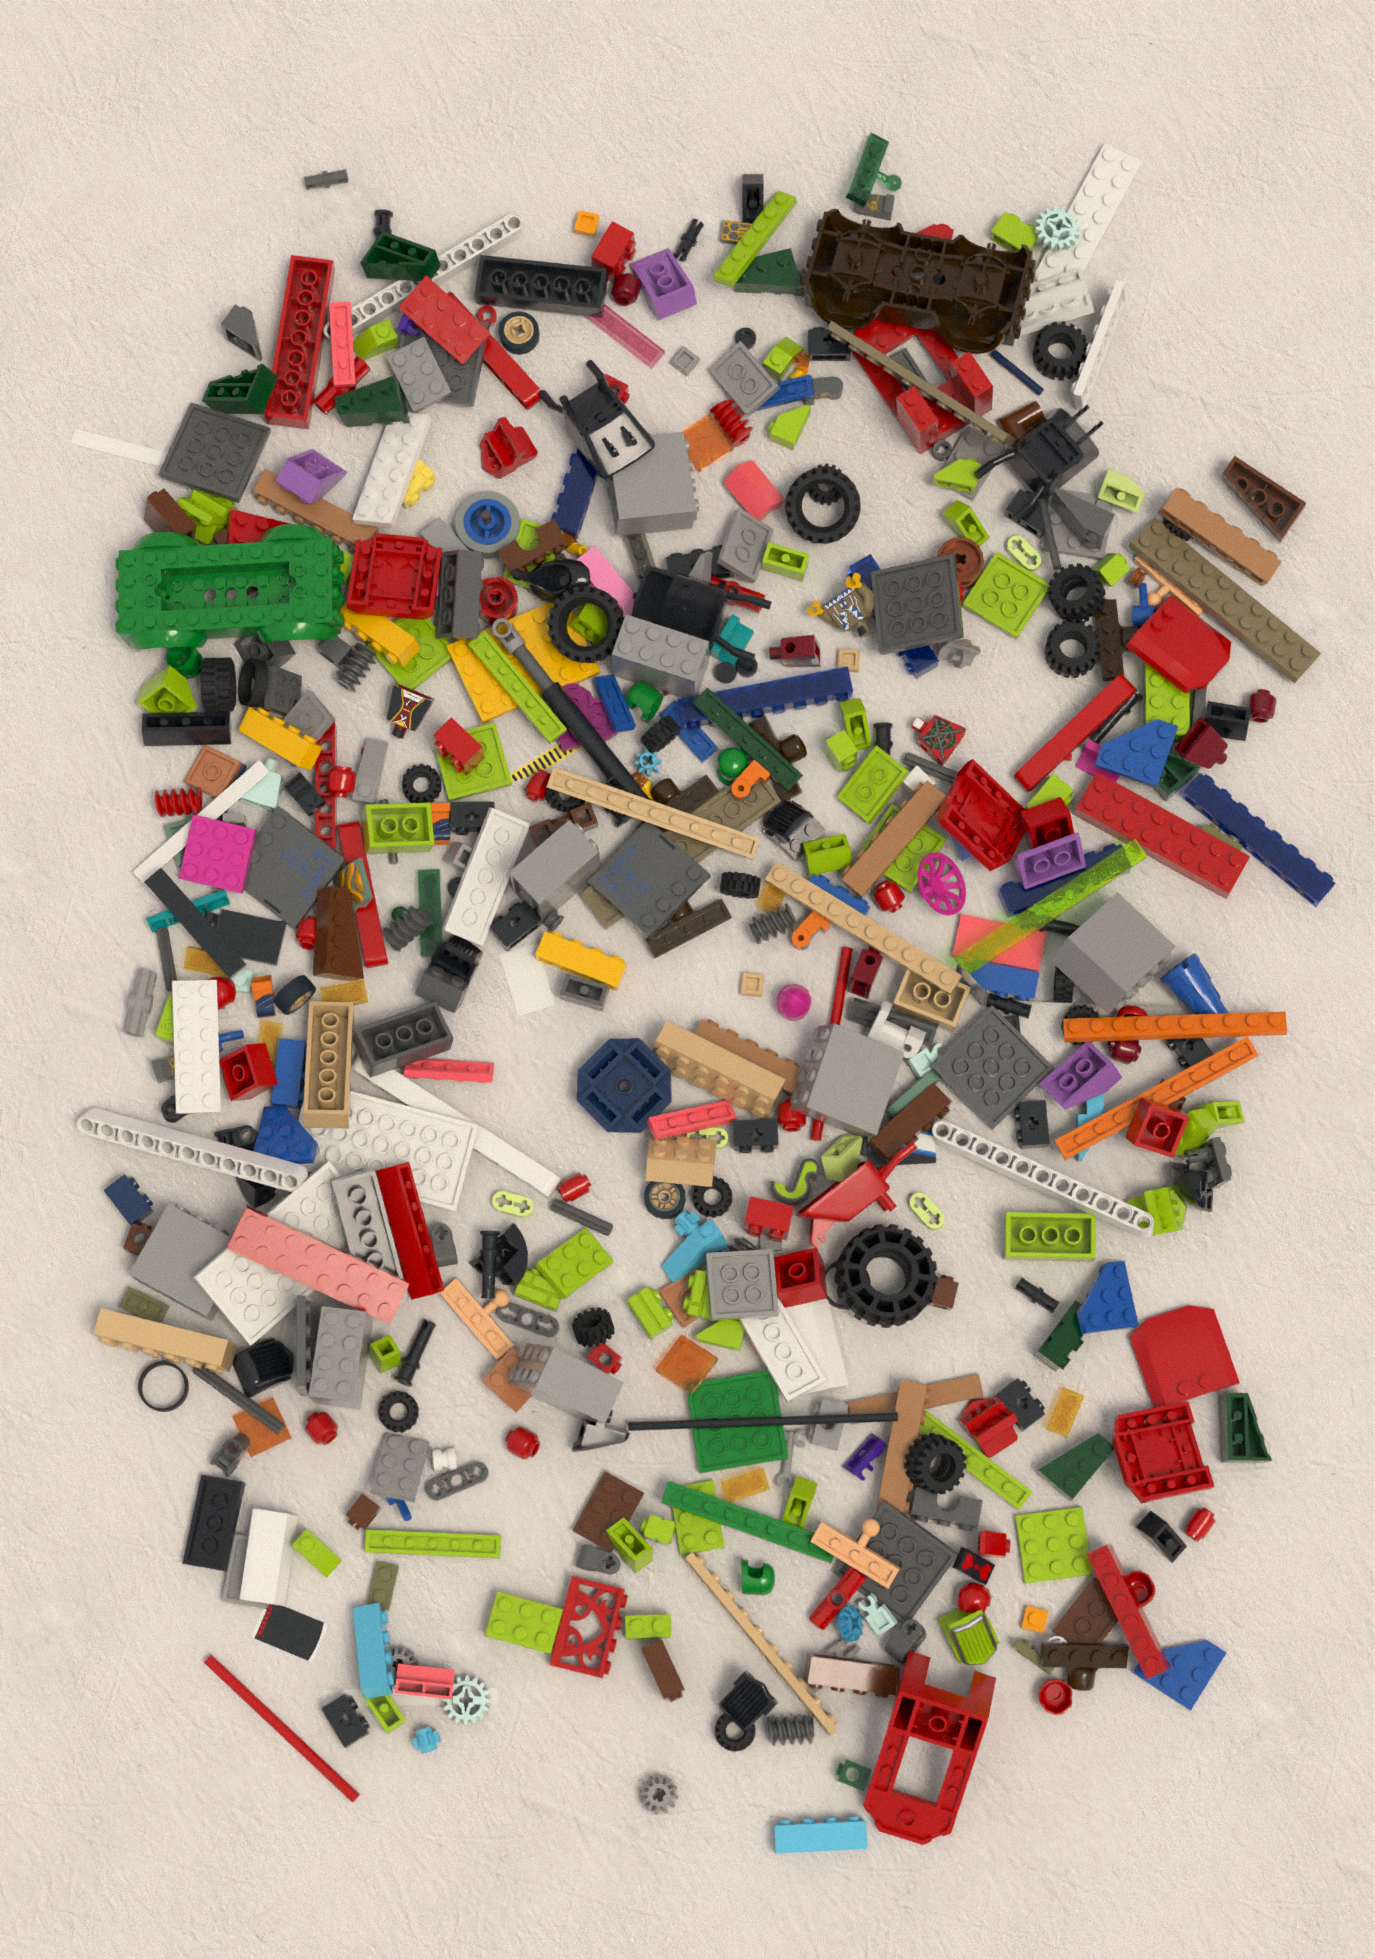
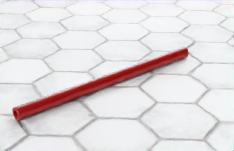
M842 947L829 1024L835 1023L840 1025L853 950L850 947ZM813 1119L810 1140L821 1141L824 1122Z
M213 1655L206 1659L205 1665L352 1803L360 1796L346 1780Z

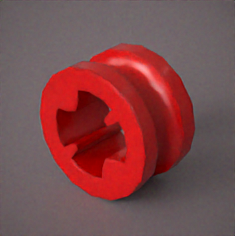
M488 305L479 309L477 314L478 321L489 322L490 327L493 326L497 321L496 310ZM486 312L487 315L488 312L491 313V319L488 320V318H486V320H484L483 314Z

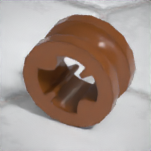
M1138 567L1129 579L1128 584H1134V588L1138 589V584L1144 581L1148 573L1141 572V568Z

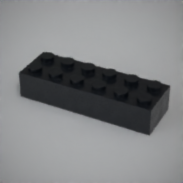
M480 255L474 296L477 304L603 318L608 273L607 268Z

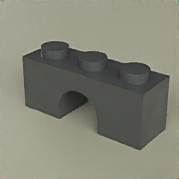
M915 1488L910 1516H915V1521L928 1523V1519L937 1521V1525L950 1527V1524L959 1525V1529L965 1531H972L973 1528L978 1527L983 1500L960 1496L957 1508L947 1512L938 1506V1494H932L922 1488Z

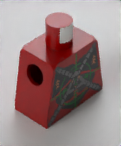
M934 715L929 723L917 717L911 728L920 733L917 745L937 764L944 766L966 733V728L937 715Z

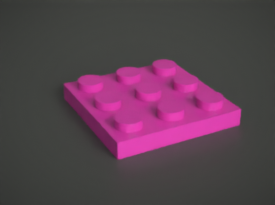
M193 815L179 879L243 893L257 829Z

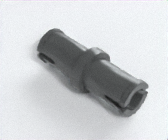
M346 169L334 172L323 171V174L304 176L307 190L323 186L329 188L330 185L348 183V175Z

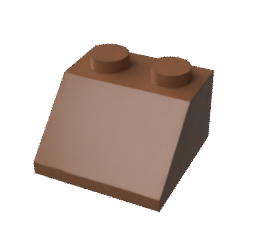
M511 1347L483 1378L482 1382L517 1413L531 1395L508 1384L509 1372L519 1361L518 1352Z

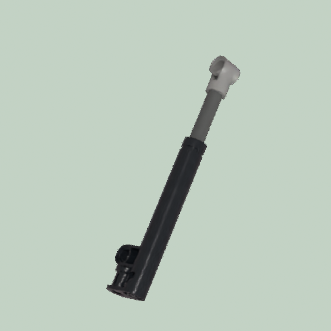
M503 618L496 620L492 626L494 635H496L511 655L514 654L541 688L543 691L541 696L548 702V705L608 780L604 784L651 800L571 697L563 690L560 683H554L526 648V642L513 625ZM501 624L508 625V632L504 635L498 633V628ZM603 807L617 821V828L633 818L622 814L621 817L618 812Z

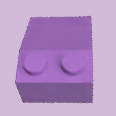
M669 248L630 264L641 284L646 300L658 320L697 305L694 286Z
M314 449L288 458L276 481L281 484L284 490L298 495L302 502L312 504L328 493L346 475L347 471Z
M1085 1042L1042 1080L1039 1085L1066 1110L1107 1092L1123 1077L1114 1064L1091 1042Z

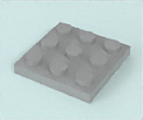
M1061 489L1112 513L1113 503L1098 498V495ZM1052 494L1049 497L1047 509L1058 553L1101 561L1105 557L1108 534L1100 550L1086 547L1050 505ZM1043 531L1040 550L1049 552Z
M773 1249L706 1253L711 1321L778 1317Z

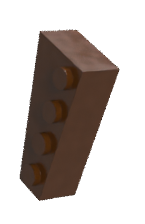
M1236 456L1233 457L1222 473L1221 479L1281 543L1304 510L1306 502Z
M328 886L317 890L313 976L350 982L364 979L350 889Z

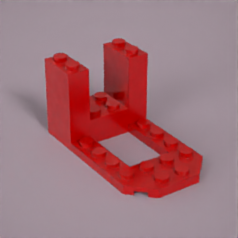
M874 320L868 326L855 330V336L885 355L917 336L947 380V382L937 387L939 390L980 416L992 410L993 385L969 351L963 356L958 357L953 348L942 339L938 332ZM851 349L852 354L920 455L932 448L937 441L945 440L968 425V423L953 415L955 410L949 412L936 404L938 399L935 398L932 401L925 396L922 397L915 386L904 391L896 377L883 370L885 365L879 367L866 359V353L862 356Z
M909 1651L896 1690L888 1728L863 1806L867 1813H870L879 1832L925 1845L932 1842V1839L938 1836H946L952 1832L989 1719L996 1677L974 1671L967 1696H961L926 1685L925 1681L931 1657ZM909 1736L953 1750L937 1802L893 1789Z

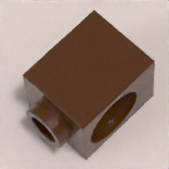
M142 1222L139 1225L132 1223L123 1249L139 1256L153 1232L151 1230L152 1226ZM138 1234H145L146 1239L144 1243L136 1244L135 1237Z
M947 1275L938 1277L937 1285L934 1287V1295L928 1305L948 1311L953 1309L959 1283L954 1282V1278Z
M362 1493L346 1514L350 1518L348 1523L357 1530L360 1527L366 1530L382 1508Z

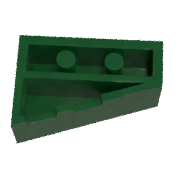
M385 231L381 232L360 262L366 278L422 281L427 276L432 280L441 267L434 249Z
M791 248L755 257L733 286L734 292L757 294L766 292L775 293V295L783 293L801 296V282Z
M264 364L257 365L255 370L248 371L245 369L241 371L240 375L235 377L228 375L209 382L202 401L211 409L226 414H263L278 376Z
M394 376L334 397L338 415L347 427L372 426L373 423H384L385 425H390L392 422L410 423L403 389Z
M1169 751L1158 786L1153 788L1165 801H1168L1198 774L1201 767L1196 764L1193 765L1184 760L1180 755H1175Z
M1076 1300L1035 1354L1037 1359L1055 1372L1059 1368L1064 1370L1071 1360L1067 1356L1072 1350L1077 1352L1084 1342L1081 1340L1083 1335H1081L1077 1311L1081 1304Z
M1224 1393L1219 1395L1221 1463H1267L1272 1461L1264 1443V1436L1261 1434L1256 1421L1258 1419L1249 1394Z
M1097 1433L1040 1468L1036 1473L1071 1502L1112 1453L1114 1447Z

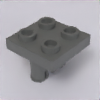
M274 665L267 666L268 687L265 699L262 702L263 705L259 707L286 716L301 698L302 676Z
M1220 1137L1211 1138L1199 1149L1185 1151V1158L1189 1157V1159H1186L1188 1165L1197 1162L1203 1163L1204 1170L1202 1171L1208 1172L1207 1183L1209 1189L1219 1188L1231 1180V1166L1227 1164L1225 1157L1226 1147L1221 1142Z

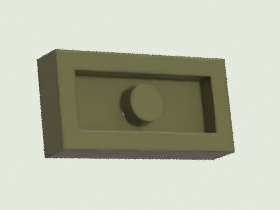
M1205 823L1201 828L1203 831L1238 850H1241L1243 846L1239 844L1240 840L1230 834L1228 836L1221 833V829L1212 823L1209 825Z
M131 1287L128 1288L119 1305L120 1308L132 1314L158 1323H162L170 1306Z
M376 1562L367 1605L380 1603L383 1610L390 1611L399 1566Z
M1018 1639L1012 1648L1046 1673L1051 1674L1055 1667H1042L1039 1665L1040 1655L1033 1650L1035 1646L1029 1641L1023 1639L1021 1642Z

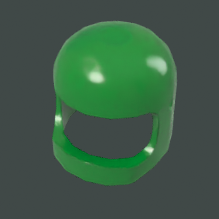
M171 647L167 652L166 662L168 666L173 667L186 679H193L201 673L203 657L196 647Z
M640 681L632 685L626 694L625 701L630 709L639 706L642 709L641 719L649 723L660 708L664 694L650 684Z
M729 747L719 754L717 758V776L722 784L730 786L734 781L724 779L720 772L724 776L735 778L740 776L748 767V759L741 749Z
M741 1559L742 1594L768 1595L771 1593L775 1585V1571L773 1567L763 1562L762 1567L753 1568L748 1565V1559Z

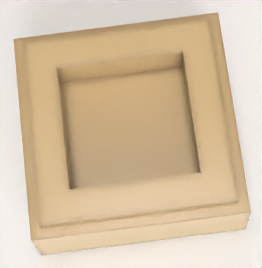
M838 648L837 671L859 673L860 650Z
M743 972L740 995L762 997L764 974Z

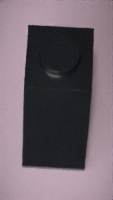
M742 174V222L753 224L764 210L763 174Z
M1020 489L1006 508L1004 516L1012 520L1011 515L1025 505L1033 493L1029 491L1024 492ZM1037 501L1032 510L1015 523L1040 539L1043 535L1044 526Z
M1151 1510L1136 1526L1144 1538L1172 1563L1187 1547L1171 1526Z

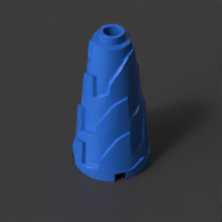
M1196 953L1184 959L1171 972L1168 971L1160 978L1162 983L1170 989L1179 1001H1183L1193 1014L1229 1013L1220 999V994L1212 984L1210 975Z

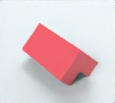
M753 460L737 465L723 481L743 508L760 521L771 511L778 509L785 501Z
M398 1663L395 1693L452 1699L455 1670Z

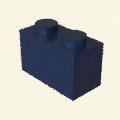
M124 1174L103 1191L131 1226L132 1223L138 1225L154 1212L151 1208L153 1202L146 1194L142 1196L137 1189L140 1186L133 1177L128 1179Z

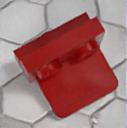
M506 417L499 418L494 429L491 432L485 433L479 444L481 448L482 469L499 479L533 460L538 454L525 429L521 426L514 428Z
M995 1395L991 1398L970 1400L963 1410L961 1417L957 1419L967 1435L975 1440L983 1454L988 1458L993 1457L1018 1439V1435L1013 1428V1424L1018 1421L1017 1417Z

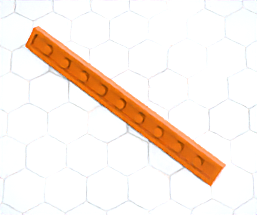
M1286 1011L1063 1019L1064 1042L1287 1035Z
M1247 1036L1054 1140V1143L1066 1161L1129 1127L1141 1097L1170 1105L1257 1058L1259 1055Z

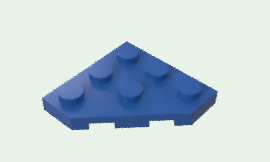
M1156 719L1106 742L1101 746L1094 767L1157 788L1178 726Z
M284 1105L264 1107L254 1152L297 1164L314 1163L318 1147L315 1139Z
M1125 1261L1101 1265L1096 1281L1091 1284L1084 1304L1077 1311L1081 1335L1139 1326Z
M1208 1640L1163 1649L1171 1668L1149 1679H1146L1139 1663L1132 1673L1191 1711L1226 1655L1225 1651Z

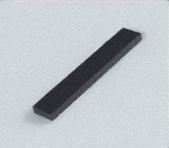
M162 868L144 881L229 979H232L247 966Z

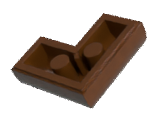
M1033 401L999 418L997 424L1001 430L1017 440L1027 432V429L1044 419V414L1037 401Z

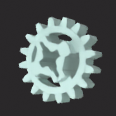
M1054 206L1052 211L1046 208L1044 213L1041 212L1034 224L1036 226L1034 234H1039L1036 240L1043 241V248L1048 245L1050 246L1049 251L1052 252L1054 248H1057V251L1061 252L1062 247L1065 250H1069L1071 245H1075L1076 239L1080 236L1078 231L1081 225L1076 224L1078 217H1071L1072 211L1066 213L1065 207H1062L1060 211L1057 209V206Z
M466 1675L465 1681L457 1677V1683H453L452 1695L458 1687L463 1685L462 1692L458 1696H452V1699L442 1698V1701L447 1702V1706L443 1710H450L448 1718L455 1716V1723L457 1724L461 1719L464 1725L468 1724V1720H472L476 1724V1717L484 1719L483 1710L488 1712L490 1710L485 1706L486 1703L491 1702V1699L486 1698L490 1691L483 1690L484 1682L480 1685L477 1684V1677L473 1681H470L469 1675ZM471 1685L479 1690L481 1696H475L471 1692ZM468 1689L469 1697L473 1698V1702L468 1704L466 1711L464 1703L460 1702V1699L465 1697L466 1690ZM452 1704L459 1705L462 1709V1715L454 1710ZM475 1705H481L476 1713L470 1715L471 1709Z

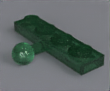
M872 132L868 135L846 194L847 199L864 207L868 202L876 179L885 183L889 191L894 192L901 188L902 180L898 175L892 174L888 176L879 171L889 141Z
M440 869L418 870L419 908L425 910L432 920V924L426 927V930L420 932L421 957H432L438 944L443 942ZM397 906L392 910L391 917L396 922L397 917L403 918L402 913L404 911L409 913V910L403 906Z

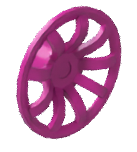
M937 852L927 854L923 857L918 867L920 894L936 912L946 916L954 915L965 904L966 887L963 876L957 865L946 855ZM932 858H938L939 860V866L937 870ZM926 862L930 866V872L923 870ZM946 862L951 869L941 876ZM956 874L959 883H945V881ZM960 889V897L947 890ZM948 898L953 899L957 903L954 909H952V904ZM941 900L946 904L947 910L939 908Z

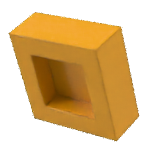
M579 210L574 233L595 237L600 215Z
M1026 1606L1021 1628L1043 1634L1049 1611Z

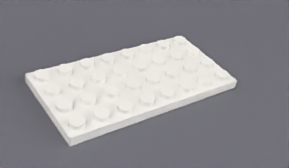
M350 1091L349 1128H305L318 1143L314 1163L300 1165L304 1166L308 1172L313 1173L324 1162L330 1161L338 1173L344 1176L374 1168L376 1172L380 1169L409 1162L420 1202L457 1211L480 1125ZM303 1101L298 1122L304 1127Z
M326 1161L308 1176L296 1191L290 1192L266 1214L350 1253L331 1183L332 1178L340 1177L341 1175L330 1161ZM227 1248L193 1277L249 1346L255 1343L297 1306V1295H306L307 1297L315 1290Z

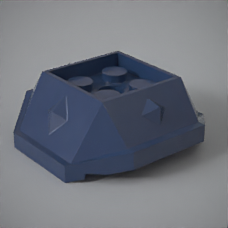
M640 1038L609 1039L578 1069L576 1101L608 1133H641L648 1126V1118L659 1115L672 1102L671 1069ZM623 1081H630L631 1088L627 1092H621L620 1084Z

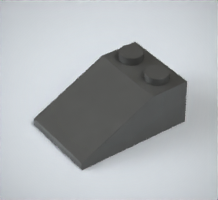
M1055 488L1050 505L1086 547L1100 550L1111 528L1115 514L1059 488Z

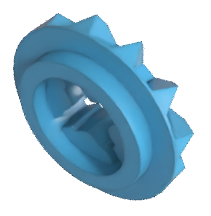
M854 1605L844 1606L838 1617L840 1634L848 1642L858 1641L859 1636L863 1635V1616H860V1609L855 1608Z

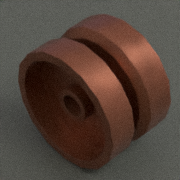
M957 537L946 541L940 547L937 557L954 554L956 557L958 580H961L960 587L964 588V590L973 587L981 576L984 558L982 550L978 544L968 538Z

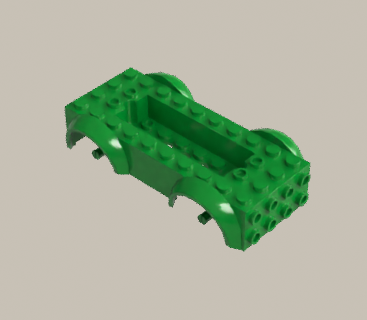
M301 524L279 525L265 532L260 542L202 546L191 537L180 533H150L141 537L135 543L132 550H119V558H116L115 561L116 570L119 571V579L115 581L116 591L118 592V599L115 602L118 620L115 622L116 633L129 646H132L136 652H141L140 650L165 647L202 648L208 639L258 636L262 644L287 640L333 641L338 634H341V627L345 625L344 614H341V606H344V594L341 593V585H344V573L341 572V564H344V553L332 538H328L323 532L310 526ZM250 587L258 588L259 593L255 598L247 597V590ZM209 589H213L216 592V597L212 601H207L204 598L205 592ZM230 590H237V596L234 599H227V593Z

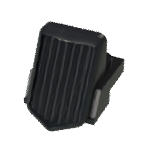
M785 800L766 813L763 821L765 829L762 832L777 847L780 846L794 861H797L804 854L803 843L817 840L826 829L801 805L792 800Z
M452 935L444 942L438 944L429 966L441 967L445 972L453 976H459L464 981L470 983L480 964L478 962L481 960L483 952L471 942Z
M274 1338L259 1342L236 1354L232 1364L245 1395L248 1398H252L290 1380V1375L293 1372L294 1354L282 1342L275 1341Z
M746 1670L733 1683L735 1687L720 1701L719 1707L741 1730L747 1731L762 1715L766 1716L779 1702L769 1693L763 1682L755 1679Z

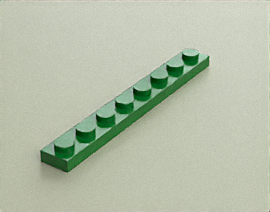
M668 1481L661 1501L664 1505L818 1560L832 1563L834 1557L832 1554L810 1542L815 1534L811 1531Z

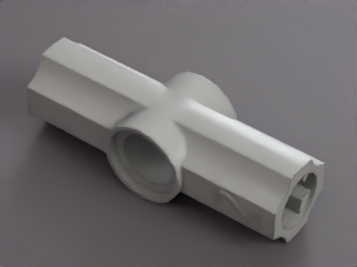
M138 969L134 989L129 995L127 1005L128 1016L124 1028V1033L134 1037H143L147 1017L150 1015L153 1007V990L157 979L156 972L147 969Z

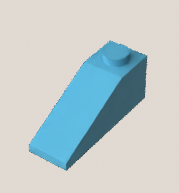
M711 1219L692 1231L661 1267L672 1283H675L706 1262V1253L722 1252L728 1248V1244L722 1232Z

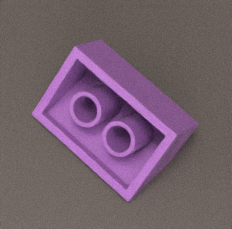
M1078 832L1013 857L1016 875L1024 889L1086 867Z

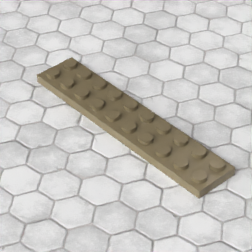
M833 321L830 322L827 329L832 331L830 336L845 345L849 342V348L862 356L866 353V359L879 367L885 365L883 370L899 379L901 375L902 379L900 381L910 387H919V392L932 401L935 398L938 399L936 404L949 412L955 410L953 415L968 424L972 421L973 424L971 426L985 435L988 432L991 433L989 438L1003 447L1006 443L1010 446L1014 444L1016 439L843 327Z
M1154 517L1131 541L1128 547L1287 678L1296 683L1321 653L1180 537H1177L1175 533H1170V529H1167L1163 523Z
M759 781L751 790L747 800L737 801L732 795L731 784L691 814L742 832L772 810L781 800L768 783L764 784L762 781ZM667 830L664 833L697 863L720 848L671 830ZM590 886L580 893L582 899L606 930L625 917L593 887Z

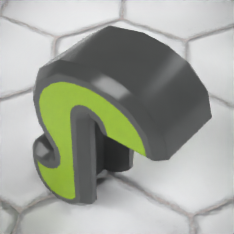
M813 1158L802 1160L792 1188L771 1181L770 1191L774 1198L786 1205L796 1206L804 1203L809 1197L811 1190L809 1179L812 1178L816 1181L819 1177V1163Z

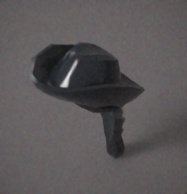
M573 559L550 560L538 565L531 572L522 571L518 568L511 571L513 579L526 582L535 596L542 601L554 603L557 598L563 596L562 593L565 591L573 590L574 587L588 586L590 583L589 568L582 561Z

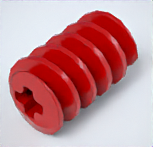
M734 399L724 400L716 404L710 410V413L714 414L713 418L718 421L719 427L723 428V433L728 434L727 439L733 441L732 446L738 447L750 438V432L753 430V427L745 428L749 421L747 419L741 421V418L744 416L743 413L736 414L739 406L731 407L735 402Z
M190 787L188 794L185 793L184 788L180 789V794L178 795L175 789H172L171 795L168 794L166 789L163 790L162 796H160L158 790L155 792V805L161 817H165L166 814L174 816L175 812L178 816L183 815L184 812L186 815H191L192 811L195 815L201 812L203 803L201 787L197 788V793H194L192 787Z

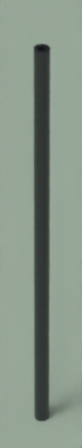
M898 1412L628 1422V1431L898 1421Z

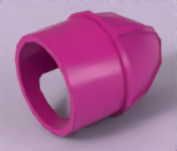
M790 984L779 991L777 995V1009L784 1019L798 1021L808 1014L811 1007V996L805 987L798 984Z

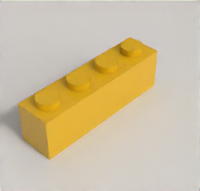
M346 604L341 608V614H344L345 619L343 628L348 632L350 630L355 632L356 637L360 641L370 643L372 649L377 653H384L385 657L392 664L397 663L404 667L420 650L413 636L385 616L357 614L348 609Z
M251 707L248 708L238 731L298 767L312 770L322 749V746L315 743L317 739L308 734L301 735L299 728L292 725L286 726L285 720L277 716H269L271 712L262 707H259L258 710Z
M555 931L550 933L544 932L535 954V958L538 961L578 977L608 985L609 989L614 991L618 990L627 968L623 958L616 955L611 957L604 955V951L596 947L586 948L582 942L571 939V941L563 939V935Z

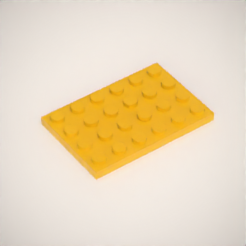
M549 602L508 620L526 642V648L554 683L559 682L561 686L578 684L600 674L601 671L596 662L581 663L570 660L560 654L559 650L551 643L552 639L548 635L549 625H547V619L550 618L549 610L554 607L555 603ZM571 612L567 621L568 634L578 645L588 646L585 638L568 625L573 616ZM501 624L498 628V633L504 635L508 632L507 624ZM492 627L480 631L477 636L486 631L542 699L541 694L543 691L516 656L514 654L511 655L496 635H494ZM459 640L447 645L446 649L482 724L519 709L468 647V643L472 640Z

